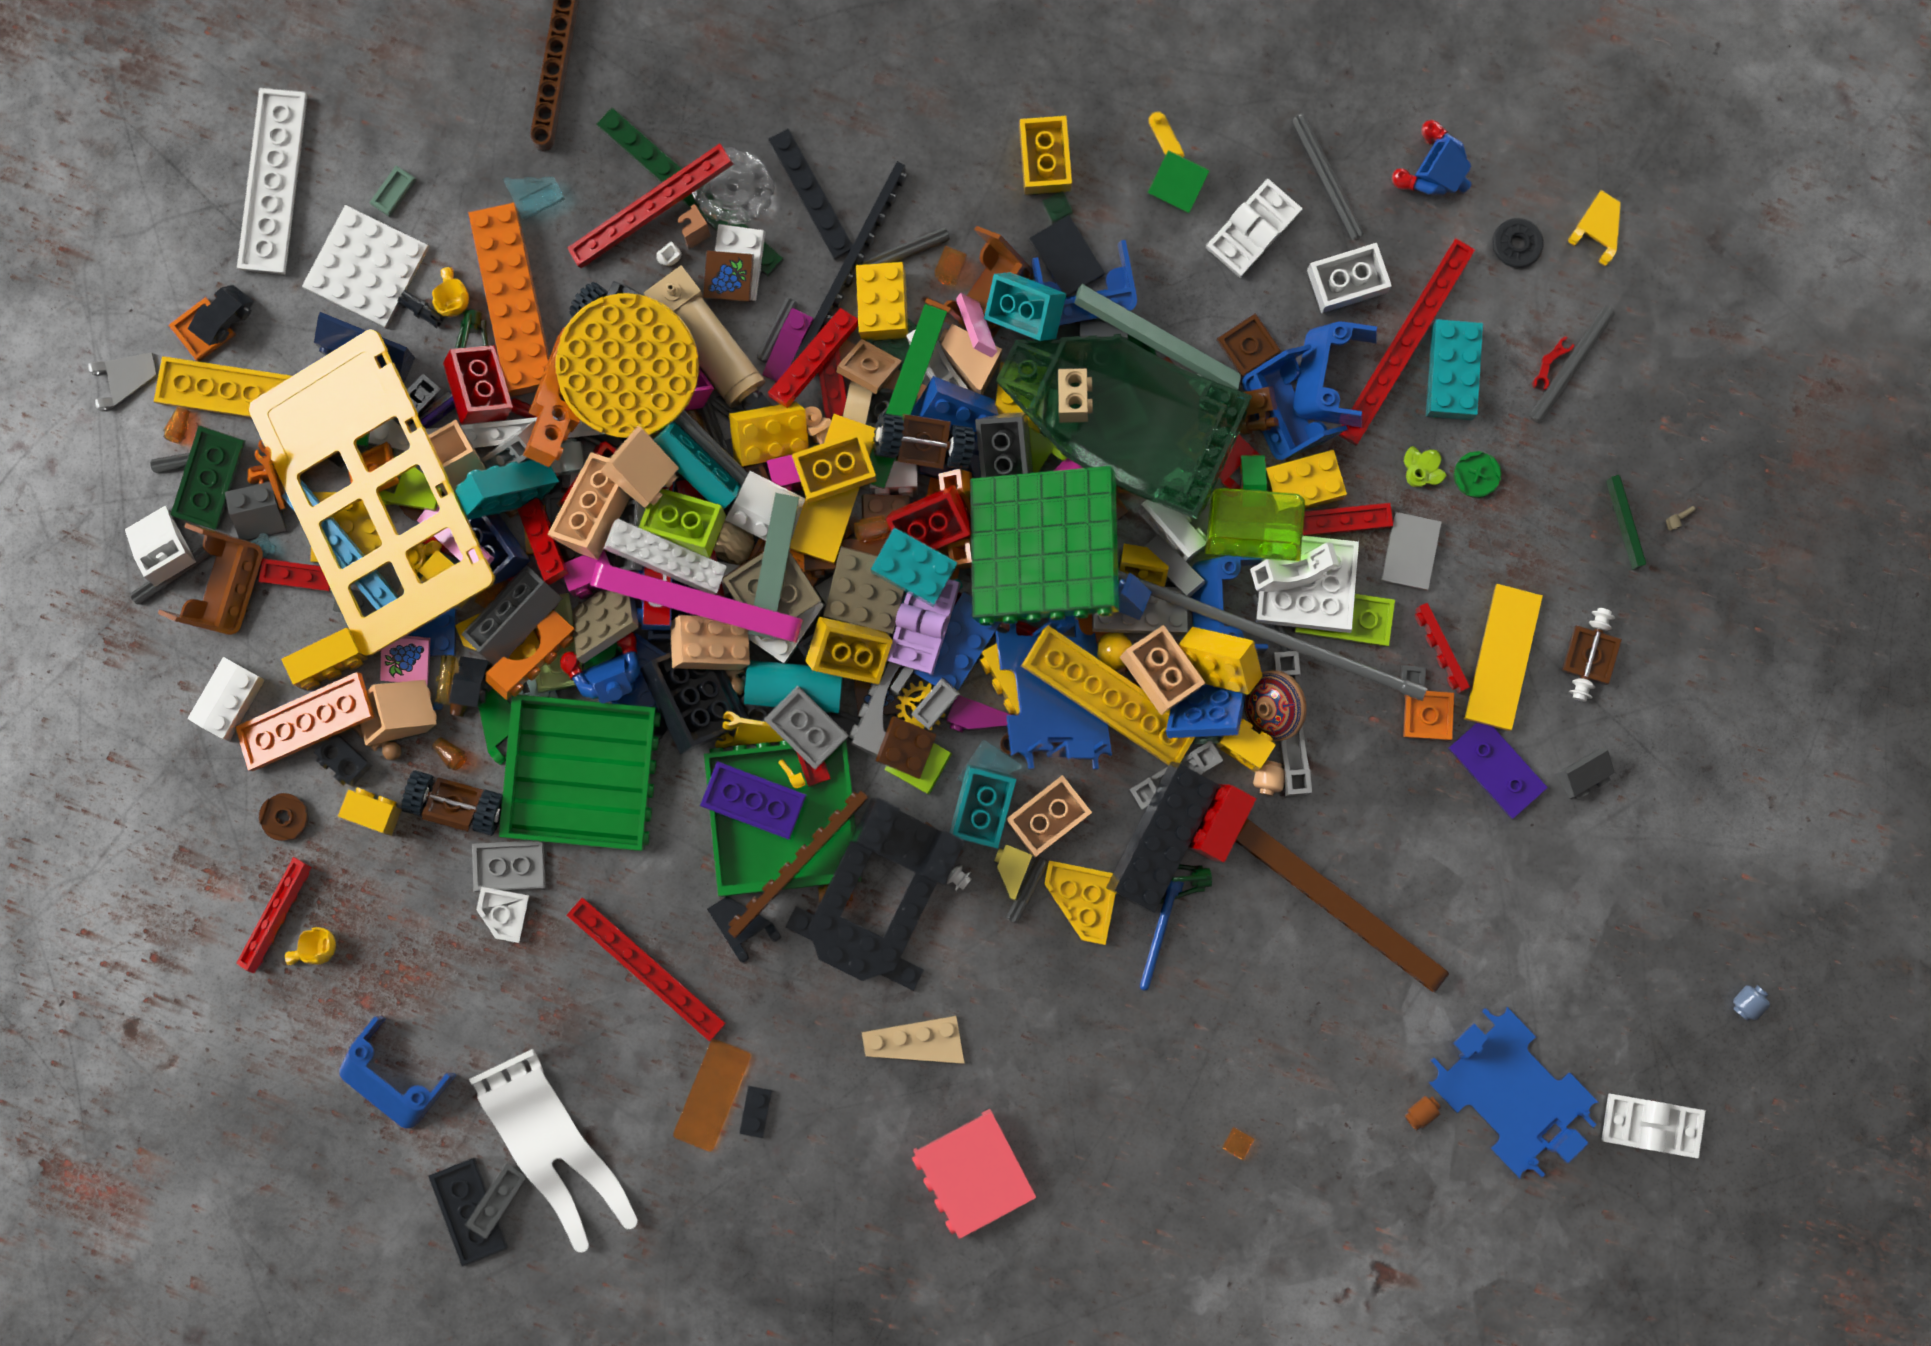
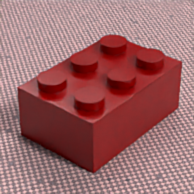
M495 345L450 349L443 365L460 424L505 421L513 406Z
M955 485L892 511L886 518L891 531L893 528H896L934 550L971 534V518Z
M1219 784L1220 786L1188 848L1209 860L1225 862L1257 798L1233 785Z

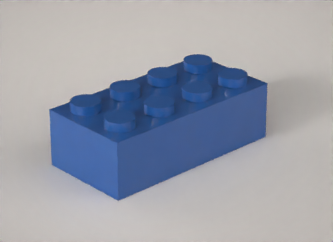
M963 592L953 608L933 675L919 670H914L913 673L934 686L941 678H944L956 690L960 691L979 661L982 651L987 648L995 635V631L999 629L1003 621L994 622V625L991 626L980 625V623L972 618V595L968 592Z

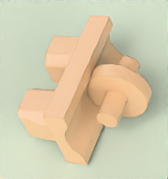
M814 406L806 407L807 434L811 436L814 443L823 444L831 420L822 417L821 411Z

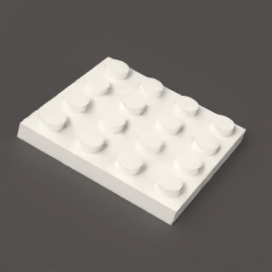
M345 205L302 287L387 329L399 306L397 302L399 296L401 298L404 297L401 293L408 289L429 246Z
M1265 532L1262 552L1264 554L1263 561L1267 559L1289 560L1297 558L1328 542L1333 543L1339 565L1327 571V576L1307 585L1282 591H1259L1256 623L1351 633L1359 542Z

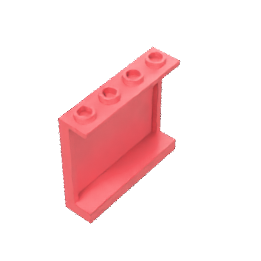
M990 1109L982 1112V1116L918 1150L917 1148L913 1149L915 1156L912 1157L916 1168L918 1171L923 1169L926 1175L923 1181L929 1192L934 1190L938 1198L934 1202L939 1212L946 1213L949 1220L945 1223L952 1235L956 1233L959 1239L1036 1198Z

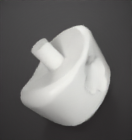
M670 242L657 252V260L662 265L671 266L679 261L682 253L676 244Z

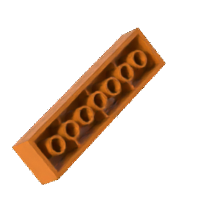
M509 203L468 212L499 361L509 396L515 397L537 392L549 360V353L518 209L515 203Z

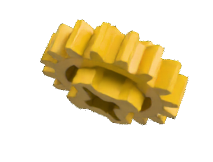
M919 681L918 687L910 683L911 689L909 691L905 688L902 689L904 697H897L901 704L896 705V709L902 711L897 715L899 719L904 718V721L924 729L925 726L912 716L911 719L905 710V706L914 711L917 708L914 704H920L932 690L931 683L924 687L923 682ZM922 691L921 696L916 698L910 697L913 693ZM937 720L935 724L939 726L940 721Z

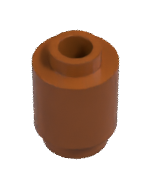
M1424 1096L1407 1110L1408 1113L1404 1117L1416 1131L1420 1128L1424 1129L1441 1115L1438 1111L1441 1106L1432 1096L1429 1099Z

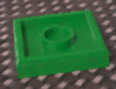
M1168 150L1148 193L1190 213L1210 170Z

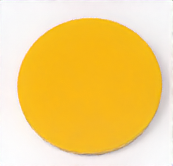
M623 293L599 298L583 307L574 315L560 337L555 367L561 394L569 408L582 422L601 433L628 438L638 425L649 435L665 428L681 415L689 404L697 385L699 359L694 339L688 327L672 309L648 296Z

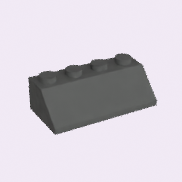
M1027 412L1003 413L975 420L981 478L1033 473Z
M525 565L467 627L462 635L483 657L495 665L503 657L509 658L511 653L524 643L526 637L558 606V603L563 598L530 567Z

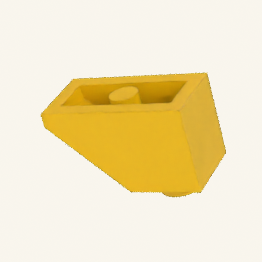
M1124 543L1119 571L1127 574L1131 573L1135 577L1165 587L1169 566L1149 548Z

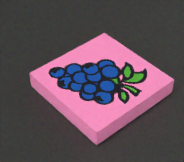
M404 636L381 650L380 681L406 682L426 680L428 685L430 638Z

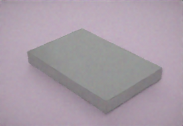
M1398 512L1394 513L1393 527L1391 528L1381 578L1382 582L1428 590L1441 521Z
M798 685L764 719L815 770L849 737Z
M545 841L472 844L474 892L480 891L481 887L498 890L546 888Z

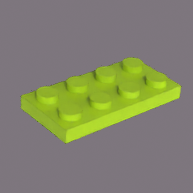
M1355 594L1351 633L1295 627L1294 633L1388 647L1395 600Z

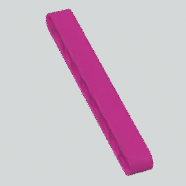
M596 562L590 584L594 587L797 643L803 619L598 562Z

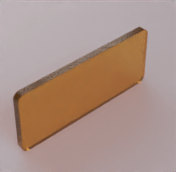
M717 1039L711 1040L673 1135L676 1139L709 1152L714 1149L750 1061L751 1054Z

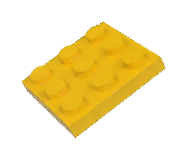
M313 492L320 502L337 493ZM363 500L353 503L332 516L365 556L382 545V541ZM311 547L310 562L319 563Z

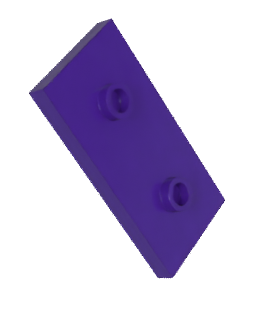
M1476 723L1448 748L1511 819L1516 817L1548 788L1492 726Z
M717 761L700 806L790 840L807 795Z

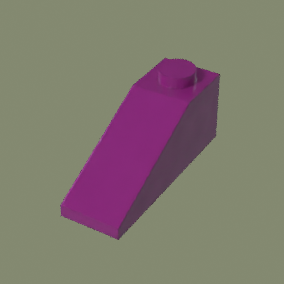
M794 308L791 309L762 376L777 382L791 366V362L814 320L813 317Z
M959 695L953 702L946 723L950 724V729L963 733V730L977 731L1007 728L1006 716L1011 714Z

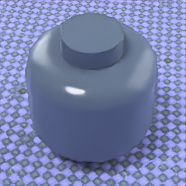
M1746 985L1734 998L1735 1007L1733 1009L1747 1021L1750 1019L1758 1020L1770 1006L1769 1001L1766 999L1769 994L1759 985L1755 988Z

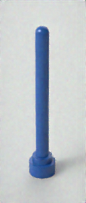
M1171 880L1166 890V896L1140 983V988L1143 991L1148 990L1150 987L1175 896H1178L1179 891L1182 892L1183 882H1172Z

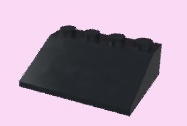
M672 652L650 660L640 668L680 754L698 748L736 730L737 728L731 730L723 728L725 721L731 722V720L723 718L725 712L730 711L740 718L748 719L725 670L672 668Z

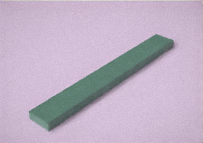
M1082 284L1078 288L1074 303L1227 391L1234 394L1238 390L1241 374L1087 286Z

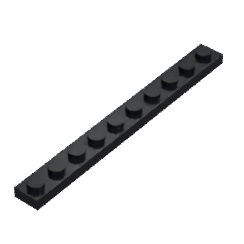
M896 162L791 365L833 317L831 313L834 308H839L844 298L842 292L845 287L849 288L855 277L852 273L856 265H862V261L865 258L863 254L867 246L871 247L876 237V234L873 233L876 227H881L886 218L884 212L887 206L891 207L897 197L895 191L898 185L902 187L907 178L904 164Z

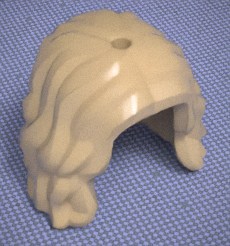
M725 520L714 546L716 556L730 564H743L749 559L753 550V534Z

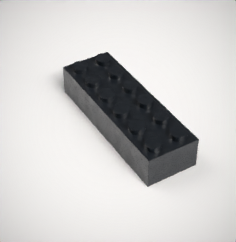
M1171 761L1106 889L1145 910L1155 913L1220 785L1181 763Z

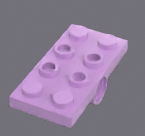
M949 579L934 607L907 593L904 603L900 605L897 612V627L887 658L888 662L933 675L961 585L960 582Z

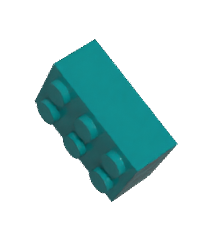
M1011 272L997 273L993 276L984 319L1039 341L1056 339L1066 293Z
M893 528L871 568V573L934 607L954 572L957 562L900 530Z
M967 764L949 833L966 841L998 848L1016 778L1012 775Z

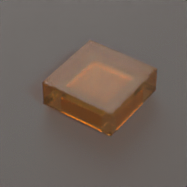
M1232 1127L1221 1148L1244 1160L1254 1138Z

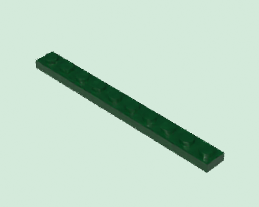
M613 108L596 124L600 130L659 182H664L682 169ZM700 187L681 200L690 209L695 204L706 223L716 232L718 231V224L749 228L703 187ZM764 241L760 270L769 277L783 262V257Z

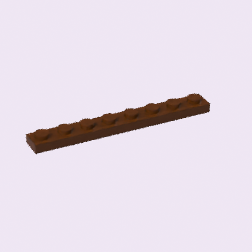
M862 791L858 794L853 792L845 801L847 806L842 811L837 809L829 817L828 820L831 823L825 829L821 826L812 835L813 842L809 846L804 844L795 853L797 856L792 864L788 861L779 870L781 875L777 880L773 881L771 879L762 888L764 893L758 899L756 897L751 899L745 906L748 910L742 916L738 914L728 924L731 927L728 932L734 938H737L859 810L869 799L868 796Z

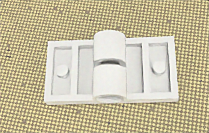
M1267 178L1256 192L1234 212L1230 220L1206 245V249L1241 278L1302 211V208Z
M1608 1093L1601 1141L1699 1158L1705 1110Z

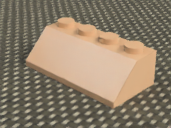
M590 452L548 535L577 553L598 560L614 521L620 518L631 496L601 472V469L610 458Z

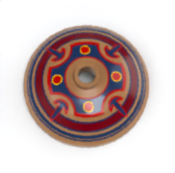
M1278 670L1262 672V678L1250 694H1246L1244 710L1247 720L1253 725L1252 728L1260 734L1262 731L1273 738L1272 741L1289 739L1300 731L1306 718L1307 706L1304 693L1299 684L1290 675Z

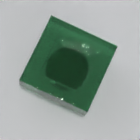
M1063 191L1042 200V205L1051 223L1073 214V210Z

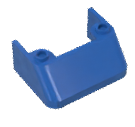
M1121 240L1118 243L1122 267L1114 268L1107 274V289L1095 292L1131 311L1137 304V295L1126 240ZM1038 257L1033 258L1031 263L1035 282L1061 291L1056 283L1043 282ZM1076 295L1065 298L1059 326L1099 317L1074 303Z
M1340 321L1308 331L1304 345L1310 344L1312 349L1302 354L1300 374L1293 403L1294 412L1298 417L1357 427L1362 426V411L1339 408V394L1334 389L1323 387L1331 344L1345 345L1350 340L1376 343V326Z
M1310 344L1283 351L1246 374L1242 381L1244 392L1273 386L1277 409L1271 410L1269 413L1270 418H1278L1279 424L1278 426L1271 427L1270 430L1262 432L1272 455L1278 460H1284L1312 449L1348 430L1346 425L1327 430V427L1322 422L1316 421L1309 424L1307 419L1298 417L1294 412L1295 392L1291 382L1295 381L1300 374L1296 358L1312 349ZM1259 413L1255 414L1257 420L1260 418Z
M1264 554L1228 555L1196 562L1192 568L1201 576L1205 584L1191 598L1224 611L1222 580H1231L1237 577L1243 565L1260 564L1264 560ZM1192 611V627L1244 638L1241 630L1232 626H1224V623ZM1255 644L1256 652L1265 653L1268 649V644Z
M374 1016L350 1046L339 1069L340 1077L399 1126L412 1128L421 1121L456 1075L454 1073H446L432 1092L418 1085L411 1087L403 1096L367 1067L374 1056L373 1046L368 1041L385 1021L383 1016Z

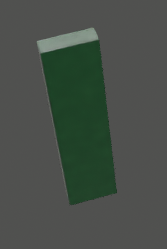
M1612 476L1606 483L1632 570L1639 569L1646 565L1642 546L1621 476Z

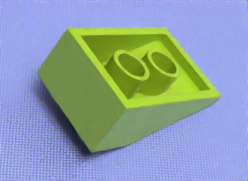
M661 489L659 492L663 495L654 506L651 503L647 505L638 528L710 559L726 519L722 506Z

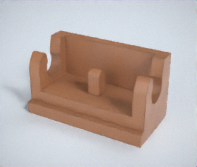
M695 204L691 206V210L682 214L678 219V223H682L686 219L692 222L682 230L689 249L711 236L708 225Z

